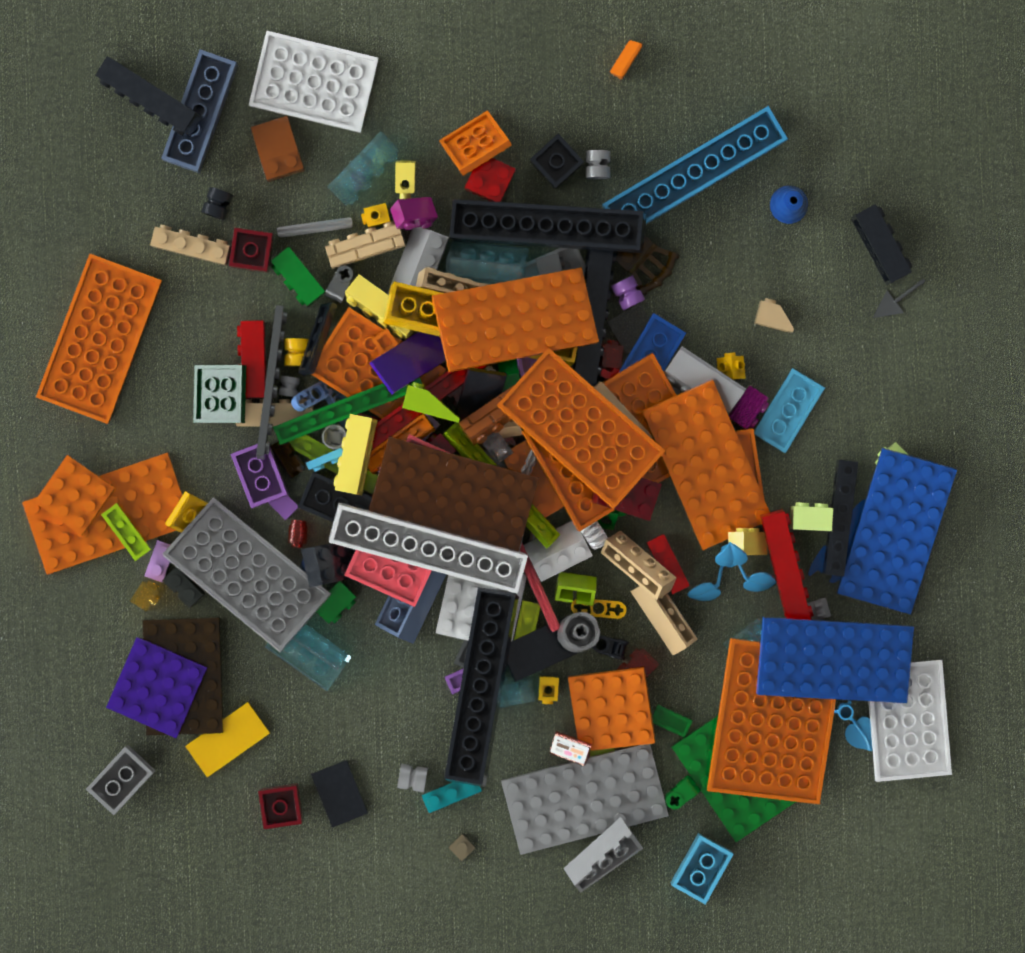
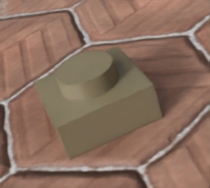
M461 834L448 848L463 861L476 847Z

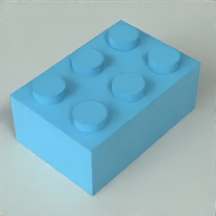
M698 833L670 883L673 887L706 905L734 854L731 850Z

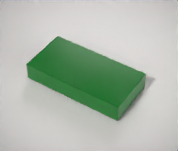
M658 704L652 715L653 724L684 738L693 721Z

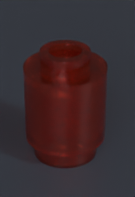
M291 520V525H289L288 543L291 544V547L303 548V544H307L308 526H306V521Z

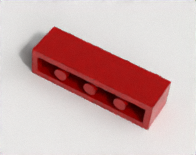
M240 321V325L237 326V337H241V345H238L237 351L238 356H241V364L238 365H246V399L264 398L266 385L265 321Z

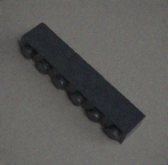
M106 56L95 76L101 79L99 83L107 88H110V86L114 87L116 94L123 98L125 95L128 96L130 103L136 107L142 105L145 107L144 112L152 117L156 114L160 117L158 121L166 126L169 124L173 125V130L182 136L184 133L191 136L203 118L197 112Z

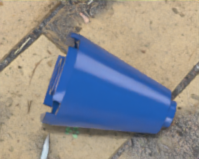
M783 186L772 195L770 210L772 215L780 222L793 224L800 221L807 213L808 200L805 193L798 187Z

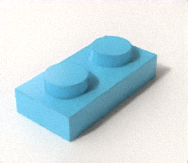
M343 448L307 462L308 469H313L316 472L325 468L324 464L330 461L332 464L337 463L339 457L342 456Z

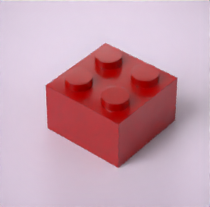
M491 158L472 170L465 185V190L490 202H502L516 169Z

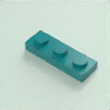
M451 782L421 796L428 813H431L479 793L482 789L480 786Z

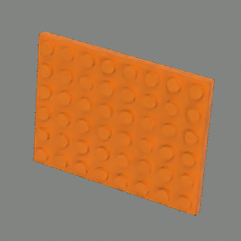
M653 353L602 382L650 434L651 431L642 411L676 396ZM521 431L577 531L583 530L614 511V509L591 502L594 492L526 431ZM661 456L642 478L660 483L670 477Z
M730 638L707 790L710 792L820 804L836 699L757 695L760 642Z

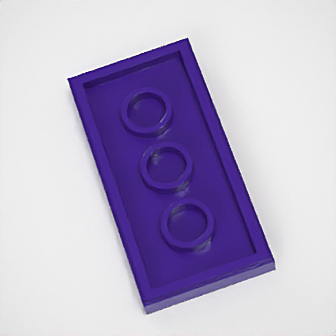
M418 332L371 361L370 365L393 395L444 363L446 359L439 336Z

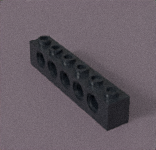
M836 461L831 508H833L832 531L827 533L822 574L842 577L845 574L858 462Z

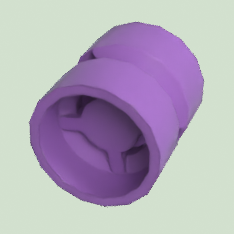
M634 276L611 286L615 296L620 297L618 302L623 311L645 300L641 290L636 289L638 284Z

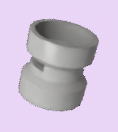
M281 376L280 382L282 387L279 389L278 395L289 397L297 395L298 391L296 388L299 385L300 378Z

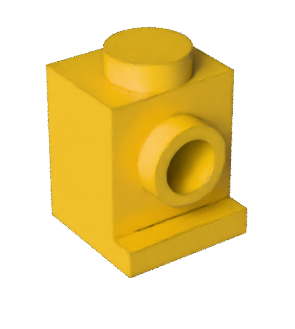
M539 677L538 700H542V704H553V701H558L559 677ZM548 686L552 688V692L549 694L545 692V688Z

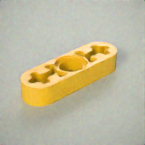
M574 599L571 603V610L573 613H577V609L574 608V605H577L576 599ZM594 599V604L602 603L604 605V611L601 614H596L593 611V606H590L591 613H589L593 617L620 619L626 614V606L620 601ZM607 603H611L610 608H616V605L619 604L623 612L616 615L614 611H609L610 615H605ZM581 609V612H587L588 609Z

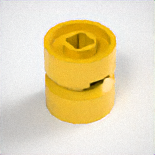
M284 339V350L288 351L284 355V366L301 365L309 339Z

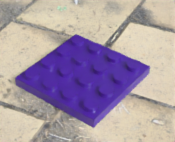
M136 637L106 708L177 738L208 667L140 637Z

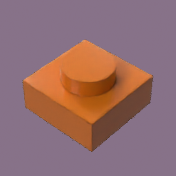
M388 328L372 338V341L382 354L399 344Z

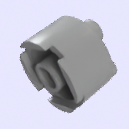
M577 612L565 617L560 622L557 639L566 650L582 652L590 649L598 642L600 628L597 620L591 614ZM577 629H580V630H579V633L581 634L580 636L577 635V632H576Z

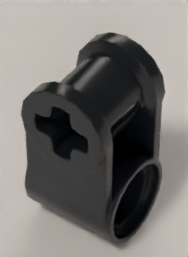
M600 635L599 639H604L605 641L604 648L597 649L595 645L592 647L598 653L625 660L624 654L629 641Z

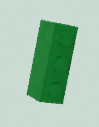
M290 247L271 260L274 264L271 268L278 276L280 274L283 275L286 279L283 283L290 291L292 289L296 291L298 295L295 298L302 306L306 304L309 307L325 294L324 289Z

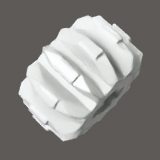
M598 521L581 530L582 535L594 550L604 546L608 538Z

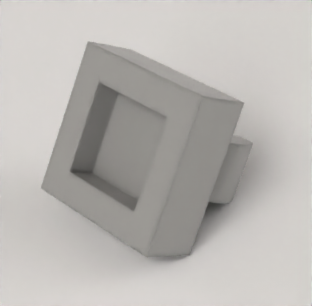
M825 597L807 603L808 606L811 605L814 616L811 617L812 620H820L831 616Z

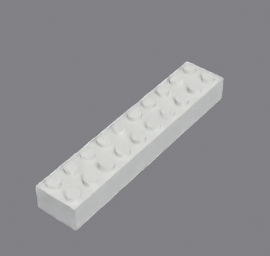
M343 503L338 504L329 537V543L517 594L528 555L523 552Z

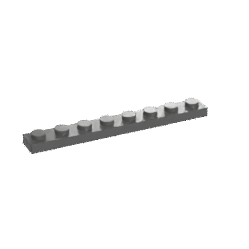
M276 305L256 453L257 459L265 460L266 454L270 452V443H267L268 435L272 436L273 430L270 418L275 415V405H272L273 398H277L278 387L275 386V380H279L280 368H277L278 361L282 360L283 350L280 349V342H284L285 331H282L283 324L287 323L288 314L284 311V306Z

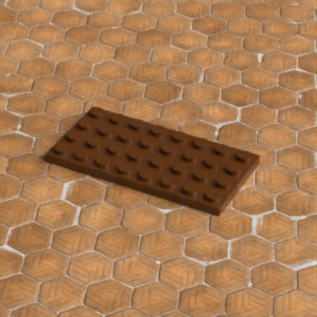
M389 436L368 511L519 552L539 477Z

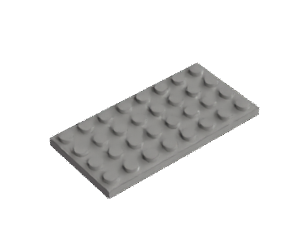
M214 497L163 553V556L280 653L331 596V593L321 585L309 587L307 575L303 570Z
M650 744L630 746L591 756L585 759L584 764L572 761L501 780L520 855L602 834L620 817L629 827L669 816Z

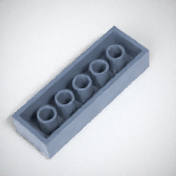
M201 49L199 50L181 103L203 116L191 136L186 133L183 136L173 130L174 126H172L161 158L163 161L200 174L238 67L235 61Z

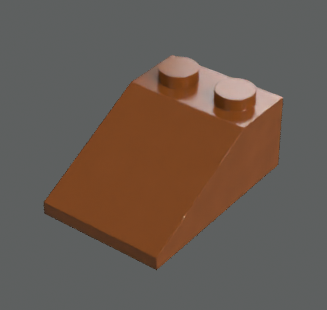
M288 116L251 127L268 182L305 171Z

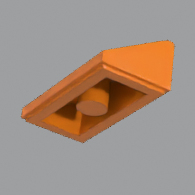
M630 40L610 70V73L619 79H623L642 49V44Z

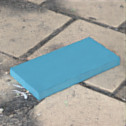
M792 368L755 428L754 435L786 453L825 387Z

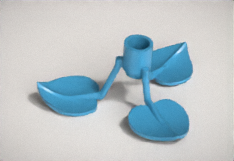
M729 542L721 547V552L715 557V562L720 565L716 584L714 585L710 582L700 584L689 591L687 596L699 601H711L719 597L721 590L718 587L720 586L724 566L734 567L738 565L746 580L743 583V587L749 591L759 592L767 590L776 584V579L773 575L765 572L755 573L748 577L742 567V564L748 560L747 554L741 548Z
M852 700L840 704L838 709L834 710V713H838L839 717L843 720L853 722L845 730V737L848 743L856 748L873 751L870 718L863 716L856 721L853 718Z

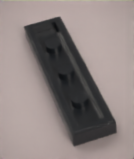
M333 302L320 305L298 372L303 376L315 373L337 308V304Z

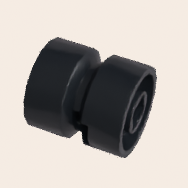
M209 187L206 196L208 201L204 202L201 213L225 221L228 212L226 206L230 205L233 194Z

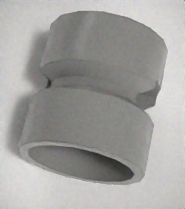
M586 151V163L589 164L586 167V179H610V167L607 166L610 163V151Z
M329 425L323 431V443L330 449L337 450L342 448V440L346 437L347 431L340 425Z
M401 764L397 788L406 790L411 786L413 791L424 793L428 768L417 766L414 770L408 764Z

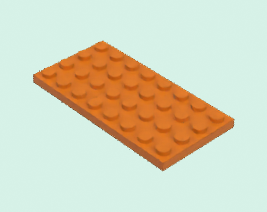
M89 253L36 398L109 424L162 280Z
M582 267L432 296L448 372L540 355L548 348L555 352L599 342Z
M550 348L541 355L497 404L498 408L613 509L665 452L661 446Z
M709 380L642 411L655 442L665 450L661 457L702 550L727 540L728 532H736V528H754L762 524L760 515L770 511L714 380Z
M169 453L100 475L99 477L111 484L115 489L83 535H80L34 503L37 497L22 502L46 574L48 575L125 548L101 515L116 503L119 504L145 541L176 531L165 524L183 496Z

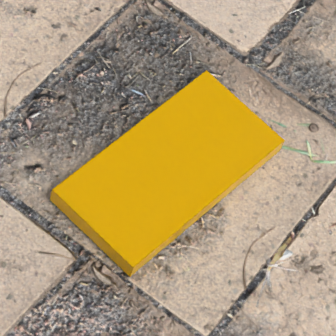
M247 702L223 719V733L202 734L185 747L206 777H209L266 737L270 732L250 703Z

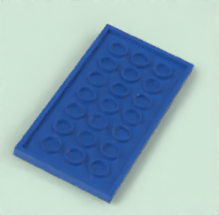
M886 448L881 449L848 554L844 577H841L837 594L911 615L957 469Z
M763 617L756 694L907 703L914 627Z

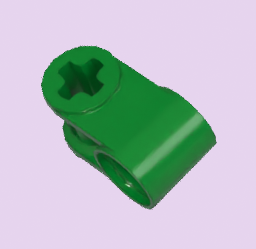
M687 775L665 795V803L671 809H679L687 801L695 797L701 789ZM671 796H673V797H677V796H678V798L676 799L677 804H674V803H671V804H670V802H671L670 797H671Z

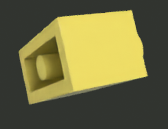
M736 528V532H728V542L741 548L747 555H767L765 534L760 532V528Z

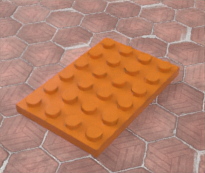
M348 307L324 344L315 373L311 375L346 397L383 384L371 367L370 362L382 355L372 341V338L385 329ZM394 336V338L397 340L399 344L403 342L402 340ZM439 365L420 377L422 384L425 385L424 388L443 375L446 368ZM405 396L368 411L383 419L403 404Z

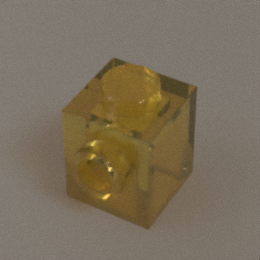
M143 581L130 602L144 611H148L151 606L155 607L161 597L158 595L161 591L157 589L158 585L152 581Z

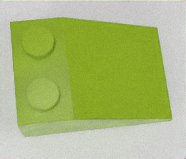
M413 382L412 385H408L402 408L459 423L460 417L428 389H424V384Z

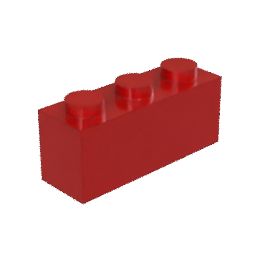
M661 534L647 541L646 544L653 558L676 577V581L670 591L671 594L689 587L690 585L665 535Z

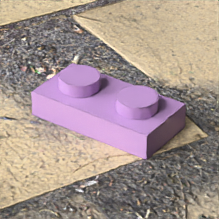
M157 540L145 577L163 583L162 580L165 578L170 565V561L163 556V553L171 544Z

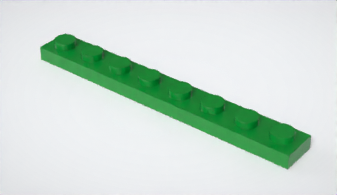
M420 378L414 381L416 383L422 384ZM383 383L276 425L273 428L281 445L350 417V414L357 415L406 395L408 385L392 395Z

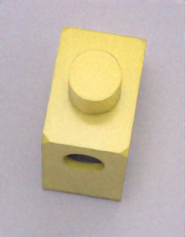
M397 160L395 163V193H400L399 199L411 198V193H415L416 161ZM407 180L409 187H403L402 181Z

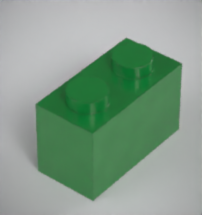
M339 581L329 591L331 596L317 611L328 624L331 621L335 624L343 616L340 612L345 608L349 610L356 603L354 599L357 596L342 581Z

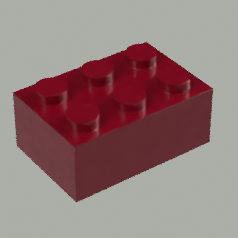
M641 478L614 510L650 521L662 484ZM593 493L591 502L611 508L596 493Z

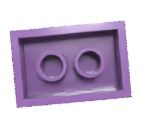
M258 444L231 454L251 508L289 495L271 447L269 454L265 456V460L257 459Z

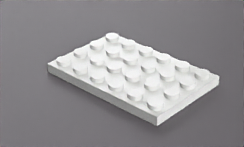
M266 31L249 106L361 133L379 58Z
M942 660L911 662L907 703L868 701L876 782L952 775Z

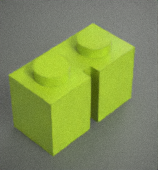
M566 572L558 573L555 600L572 603L573 591H577L576 604L593 606L597 577Z

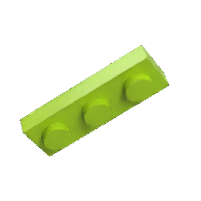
M118 503L101 514L135 561L152 550Z

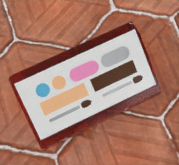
M556 731L550 748V754L585 766L590 758L592 744Z

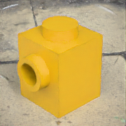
M386 203L363 208L364 213L361 214L363 224H367L368 228L382 226L385 223L391 222Z

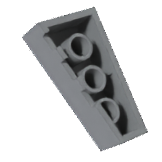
M620 817L573 859L564 870L581 893L641 851L643 847Z

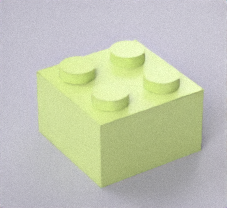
M796 502L795 506L790 507L791 524L789 529L832 531L833 508H828V504L815 503V507H809V503Z

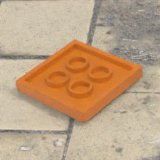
M488 110L439 140L462 176L512 146L510 140Z
M67 455L34 503L80 535H83L115 487Z

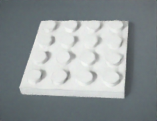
M525 574L522 576L517 594L519 599L511 641H513L527 577ZM448 575L436 634L469 641L478 587L500 591L506 590Z

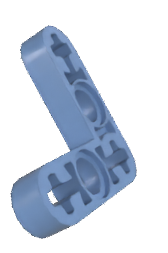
M320 381L295 395L291 400V404L295 410L301 412L324 399L330 405L335 403L336 399L342 400L347 397L332 387L328 389L327 384ZM312 390H315V391L318 392V394H319V398H318V399H316V398H314V397L312 396V392H311ZM304 398L307 399L306 402L302 404L299 403V400H302ZM347 419L339 421L343 428H345Z

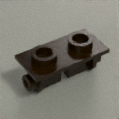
M278 441L270 446L290 478L305 470V464L297 454L294 455L293 452L295 450L290 442L280 445Z

